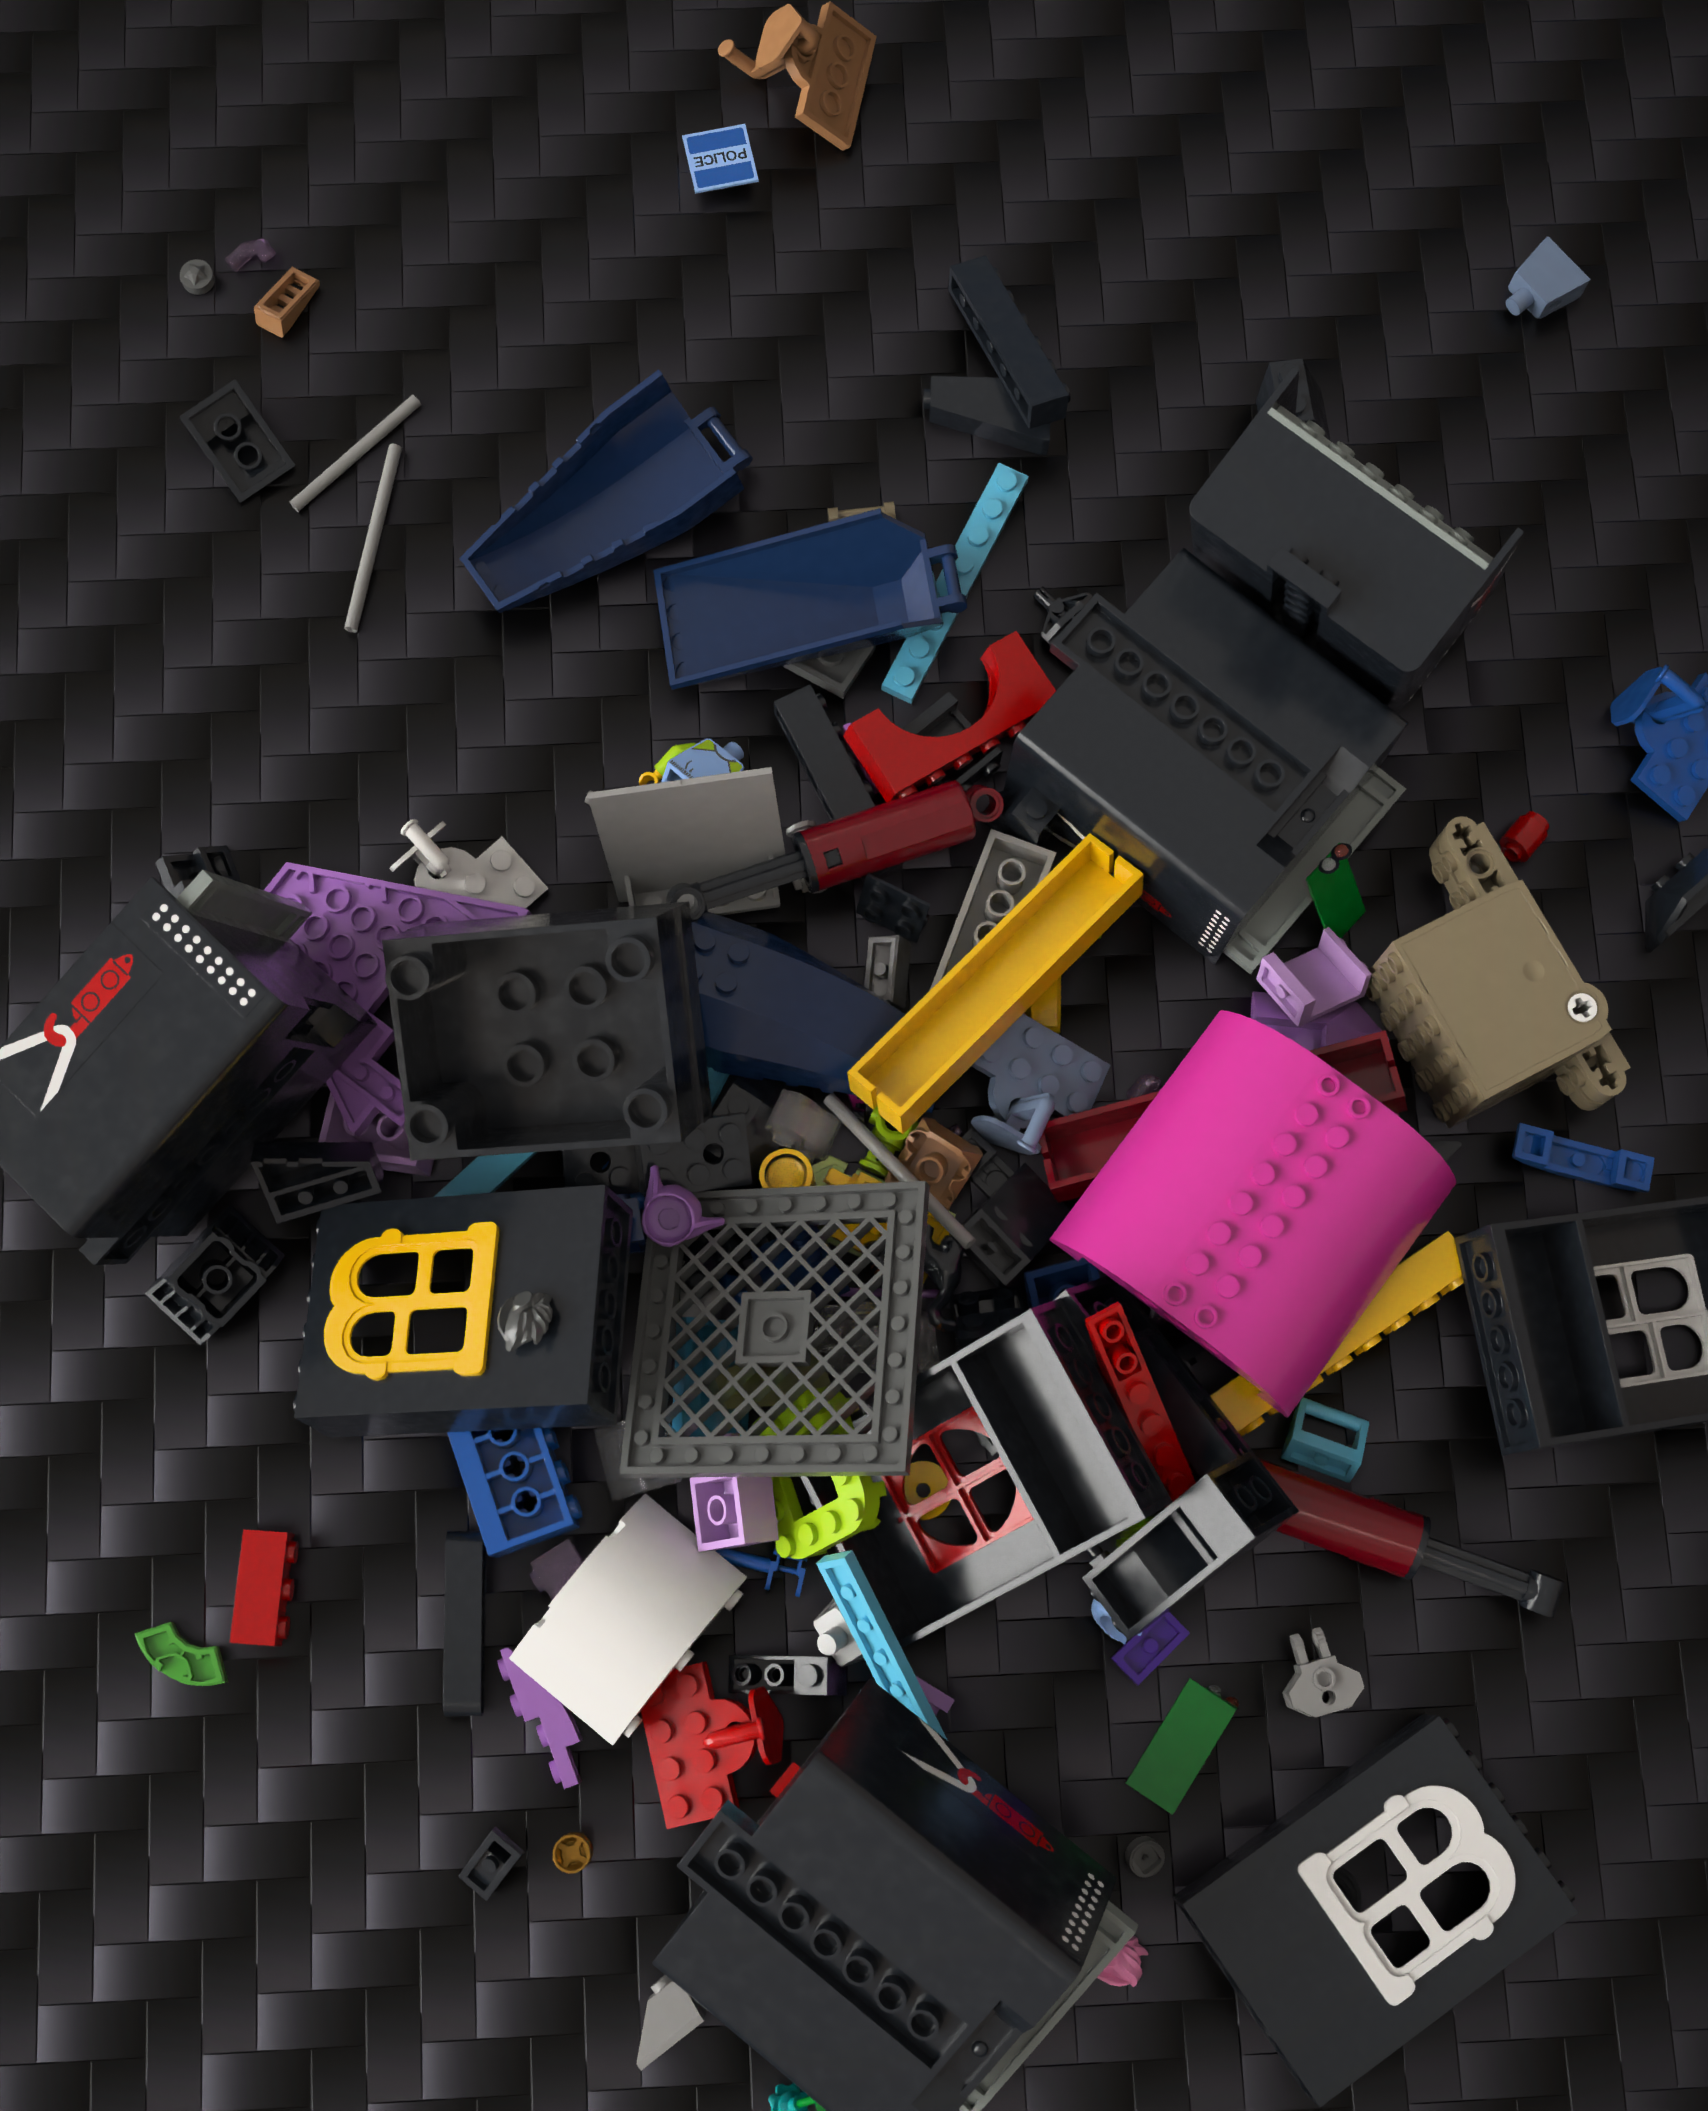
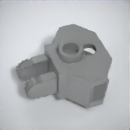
M1320 1627L1312 1629L1311 1632L1319 1658L1308 1661L1305 1645L1298 1633L1290 1635V1643L1297 1664L1293 1665L1295 1674L1282 1692L1288 1708L1315 1718L1352 1707L1364 1689L1360 1672L1337 1663L1336 1656L1330 1654L1323 1630ZM1325 1691L1328 1693L1329 1696L1328 1701L1326 1703H1324L1322 1699V1695Z

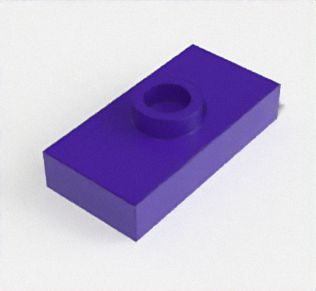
M1168 1611L1142 1631L1141 1636L1136 1635L1129 1639L1111 1659L1138 1686L1190 1632Z

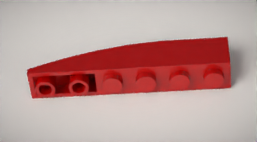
M1116 1302L1084 1319L1101 1372L1172 1501H1175L1196 1482L1122 1305Z

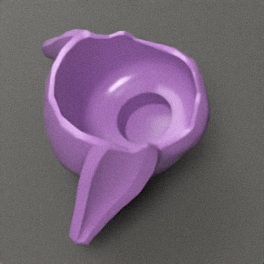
M653 1165L650 1168L649 1184L644 1201L641 1225L644 1233L652 1241L664 1247H671L724 1224L725 1220L723 1217H703L701 1203L690 1190L678 1184L663 1186L658 1166Z

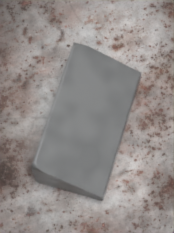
M899 935L869 937L864 987L896 1008H904L911 944Z

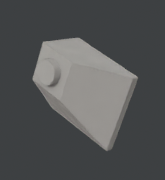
M666 1975L651 1986L654 1993L650 1995L647 2001L636 2063L641 2071L704 2022L707 2010Z

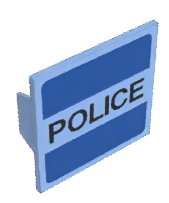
M745 124L682 135L695 194L759 182Z

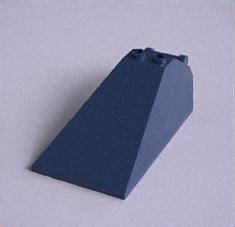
M881 508L655 569L653 571L670 687L674 690L876 646L915 636L943 625L942 613H960L967 608L966 596L961 593L955 562L958 558L956 547L952 544H945L929 549L925 533L882 513ZM936 563L942 564L948 592L947 596L939 598L932 566Z

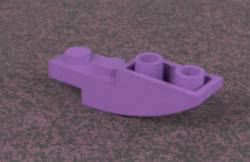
M507 1647L500 1650L502 1658L497 1660L503 1680H510L515 1694L510 1695L515 1715L517 1717L523 1716L525 1722L540 1718L541 1724L536 1726L542 1746H549L554 1760L549 1762V1767L555 1783L562 1782L564 1789L579 1784L582 1781L569 1746L583 1741V1738L570 1710L509 1659L514 1652L513 1648Z

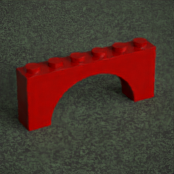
M1017 631L989 645L980 658L989 679V699L982 718L969 728L948 736H920L896 726L879 708L849 725L843 737L886 802L917 793V787L924 783H927L928 786L934 785L946 776L945 771L953 766L956 770L965 767L973 761L972 755L979 751H982L984 755L991 752L1001 744L999 740L1007 735L1011 739L1017 737L1026 724L1056 692Z

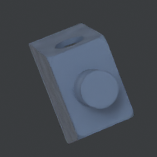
M1547 236L1515 272L1508 286L1509 291L1513 295L1506 300V307L1513 315L1517 316L1525 309H1528L1535 318L1541 319L1581 297L1590 278Z

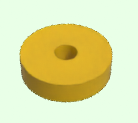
M929 1461L911 1463L910 1475L905 1476L904 1485L905 1495L909 1503L915 1505L947 1486L948 1480L942 1468ZM920 1484H926L930 1489L929 1495L925 1498L919 1497L916 1493V1487ZM951 1500L924 1514L920 1520L936 1518L945 1511Z

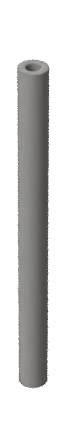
M412 394L289 501L291 506L297 512L303 509L421 406L420 401Z

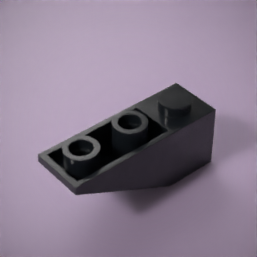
M729 1655L728 1693L749 1694L751 1689L764 1686L769 1694L847 1695L848 1665L844 1667L839 1666L833 1657Z

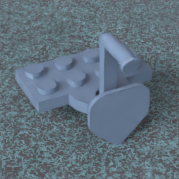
M1022 1014L971 1066L991 1078L988 1087V1099L994 1113L992 1117L985 1115L973 1117L971 1124L980 1136L991 1144L1026 1155L1039 1154L1042 1146L1038 1142L1051 1114L1064 1117L1090 1110L1111 1065L1027 1015ZM1020 1129H1026L1025 1133L1019 1132Z

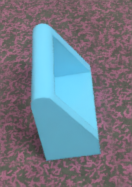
M1302 1397L1296 1406L1281 1458L1350 1483L1362 1463L1369 1421ZM1305 1413L1356 1431L1352 1448L1301 1430Z

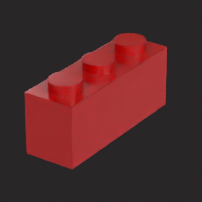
M243 1529L229 1643L282 1646V1639L288 1638L290 1617L285 1616L287 1601H292L294 1594V1579L290 1578L291 1563L295 1564L297 1562L299 1543L294 1541L295 1534Z

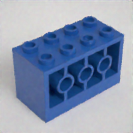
M553 1428L511 1429L513 1433L508 1441L500 1438L503 1430L447 1432L488 1556L500 1558L580 1528L577 1519L582 1518L583 1513L577 1497L568 1493L566 1484L571 1483V1478L565 1462L556 1458L554 1450L560 1447ZM517 1461L525 1464V1468L520 1476L511 1473ZM528 1496L537 1499L534 1510L531 1512L523 1509V1504Z

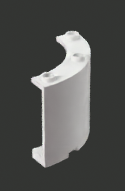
M644 1494L620 1519L614 1532L609 1537L605 1536L548 1605L550 1608L543 1618L531 1627L509 1659L613 1746L622 1734L629 1738L642 1722V1719L638 1716L640 1711L674 1668L681 1672L694 1655L689 1649L721 1610L725 1607L728 1611H731L743 1595L738 1589L747 1577L715 1550L698 1552L696 1535L647 1494Z

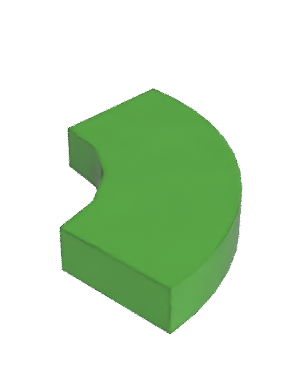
M168 1622L135 1633L137 1643L146 1659L153 1667L180 1683L194 1686H212L228 1682L219 1646L203 1648L190 1644L179 1634L174 1622Z

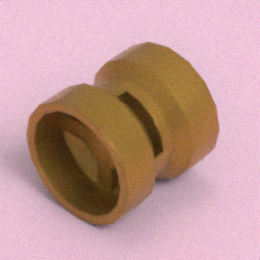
M570 1832L556 1842L553 1849V1861L556 1867L568 1874L583 1870L593 1856V1845L590 1839L580 1832Z

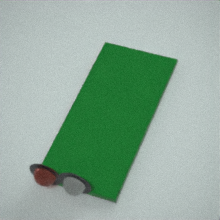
M1340 842L1320 861L1319 865L1305 881L1323 928L1330 927L1339 938H1342L1366 910L1347 859L1352 853V847L1347 843Z
M1189 1678L1125 1783L1173 1815L1238 1709V1700L1232 1696L1222 1700L1221 1689L1217 1685L1204 1688Z

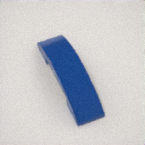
M1519 1123L1517 1126L1512 1154L1513 1159L1546 1172L1596 1185L1638 1192H1649L1655 1159L1654 1157L1623 1149L1612 1151L1554 1135V1131Z

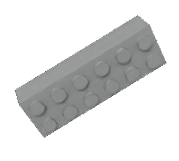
M993 829L990 830L930 990L1050 873L1057 852Z

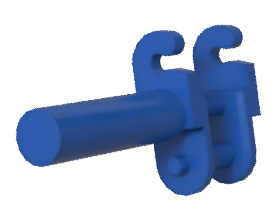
M732 1549L716 1551L732 1565L768 1573L765 1590H770L775 1571L796 1574L799 1580L795 1596L800 1597L806 1571L805 1568H801L802 1561L807 1562L808 1558L793 1559L787 1557L788 1559L799 1561L797 1569L779 1565L781 1556H779L776 1549L773 1554L777 1555L776 1562L770 1561L767 1557Z

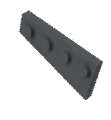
M876 646L784 665L783 667L843 699L874 653Z

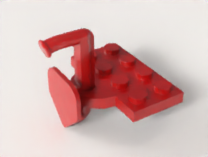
M707 1661L685 1666L681 1672L673 1669L641 1710L667 1829L713 1819L727 1800L740 1809L732 1773L744 1768L754 1757L757 1745L761 1758L766 1765L781 1762L784 1721L764 1686L750 1690L748 1696L750 1711L742 1703L733 1699L715 1698Z

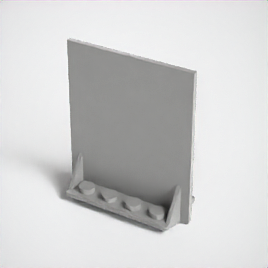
M772 767L588 793V800L618 901L629 902V906L665 904L669 890L679 883H701L785 855ZM775 887L709 909L708 912L717 915H728L780 907L779 889ZM684 894L678 899V902L689 901L690 909L694 904V897L691 894Z

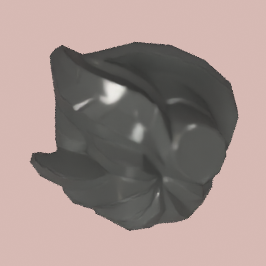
M523 1291L514 1300L513 1297L508 1298L500 1308L497 1324L498 1330L506 1341L507 1351H514L519 1346L534 1340V1344H538L541 1341L543 1334L549 1329V1323L552 1320L553 1310L550 1306L552 1297L549 1294L542 1292L533 1294L529 1291Z

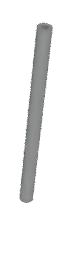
M389 444L344 626L345 630L353 633L358 631L402 447L397 444Z
M834 1093L829 1094L824 1099L823 1103L900 1182L919 1181ZM929 1192L928 1211L965 1249L970 1248L976 1239Z

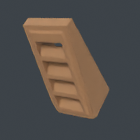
M292 266L254 306L257 325L282 338L293 326L317 291L320 281ZM293 283H295L296 285L302 287L303 289H302V290H299V289H297V288H295V287H293V286H291V285H292Z

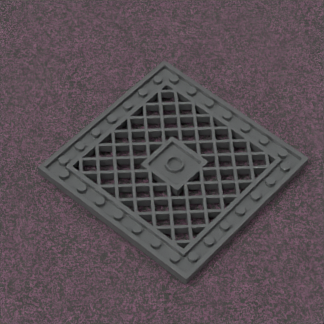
M926 1181L694 1192L693 1194L701 1203L703 1217H723L725 1222L722 1226L710 1229H722L714 1238L708 1231L702 1233L709 1243L696 1255L688 1247L702 1234L671 1247L661 1246L652 1241L648 1236L646 1238L619 1474L624 1478L909 1476L929 1184ZM879 1223H887V1231ZM843 1224L860 1225L850 1232ZM825 1225L817 1234L809 1227ZM774 1227L790 1228L781 1235ZM875 1227L882 1236L867 1249L860 1240ZM744 1228H756L749 1236L741 1230ZM840 1228L847 1237L834 1250H831L824 1242ZM806 1230L812 1239L797 1252L790 1243L802 1231ZM771 1231L777 1237V1240L762 1253L756 1244ZM737 1233L743 1241L728 1254L722 1246ZM856 1245L863 1254L848 1268L841 1258ZM821 1246L828 1255L813 1269L806 1262V1259ZM787 1248L793 1257L778 1270L771 1261ZM752 1249L759 1257L744 1271L737 1262ZM885 1249L883 1266L876 1257ZM718 1250L725 1259L710 1272L703 1264ZM685 1253L691 1260L683 1267ZM872 1261L880 1271L864 1285L857 1275ZM837 1263L844 1272L829 1286L822 1279V1276ZM802 1264L809 1273L794 1287L787 1278ZM768 1266L774 1275L759 1288L752 1279ZM733 1267L740 1276L725 1289L718 1280ZM699 1268L706 1277L691 1290L685 1281ZM853 1280L861 1289L845 1303L838 1293ZM818 1281L825 1291L816 1298V1294L808 1289ZM783 1282L790 1291L774 1290ZM749 1284L755 1292H742L740 1306L733 1297ZM882 1284V1298L880 1301L873 1292ZM714 1285L721 1294L706 1307L700 1298ZM681 1287L687 1295L679 1302ZM869 1297L877 1307L861 1320L854 1310ZM834 1298L841 1308L826 1321L818 1312ZM730 1302L736 1311L722 1324L715 1315ZM695 1303L702 1312L687 1325L681 1316ZM850 1315L858 1325L842 1339L835 1329ZM815 1317L822 1326L813 1334ZM880 1319L879 1337H877L870 1328ZM711 1320L717 1329L703 1342L696 1333ZM676 1323H678L683 1330L675 1337ZM739 1324L736 1340L730 1332ZM867 1333L874 1343L858 1356L851 1346ZM831 1334L838 1341V1344L823 1357L816 1350V1347ZM726 1337L733 1346L718 1359L711 1350ZM692 1338L699 1347L684 1360L677 1351ZM847 1351L855 1361L839 1375L832 1365ZM812 1353L819 1362L804 1376L797 1367L810 1366ZM707 1355L714 1364L699 1378L692 1368ZM877 1356L875 1374L867 1364ZM674 1358L679 1366L671 1372L672 1359ZM734 1360L738 1367L743 1368L735 1377L727 1370V1367ZM761 1367L778 1368L768 1376ZM864 1369L872 1379L856 1393L848 1383ZM828 1370L835 1380L820 1393L812 1384ZM792 1371L800 1380L784 1394L777 1384ZM757 1372L764 1379V1382L749 1394L742 1385ZM723 1373L730 1382L714 1395L707 1386ZM688 1374L695 1383L680 1396L673 1387ZM844 1388L852 1398L840 1410L836 1411L829 1401ZM809 1389L816 1399L801 1412L793 1402ZM738 1390L745 1400L730 1413L723 1403ZM773 1390L781 1399L765 1412L758 1403ZM703 1391L710 1401L695 1413L688 1404ZM670 1393L676 1401L667 1408ZM874 1393L872 1410L864 1401ZM861 1406L869 1416L853 1430L845 1420ZM789 1407L797 1417L785 1429L781 1430L774 1423V1420ZM825 1407L832 1417L817 1430L809 1420ZM754 1408L761 1418L746 1431L739 1421ZM719 1409L726 1418L711 1432L704 1422ZM684 1410L691 1419L676 1432L669 1423ZM805 1425L813 1435L795 1434ZM839 1425L849 1433L830 1435ZM768 1426L777 1434L759 1436ZM698 1427L706 1435L689 1437ZM733 1427L741 1434V1436H724ZM665 1430L671 1437H664Z

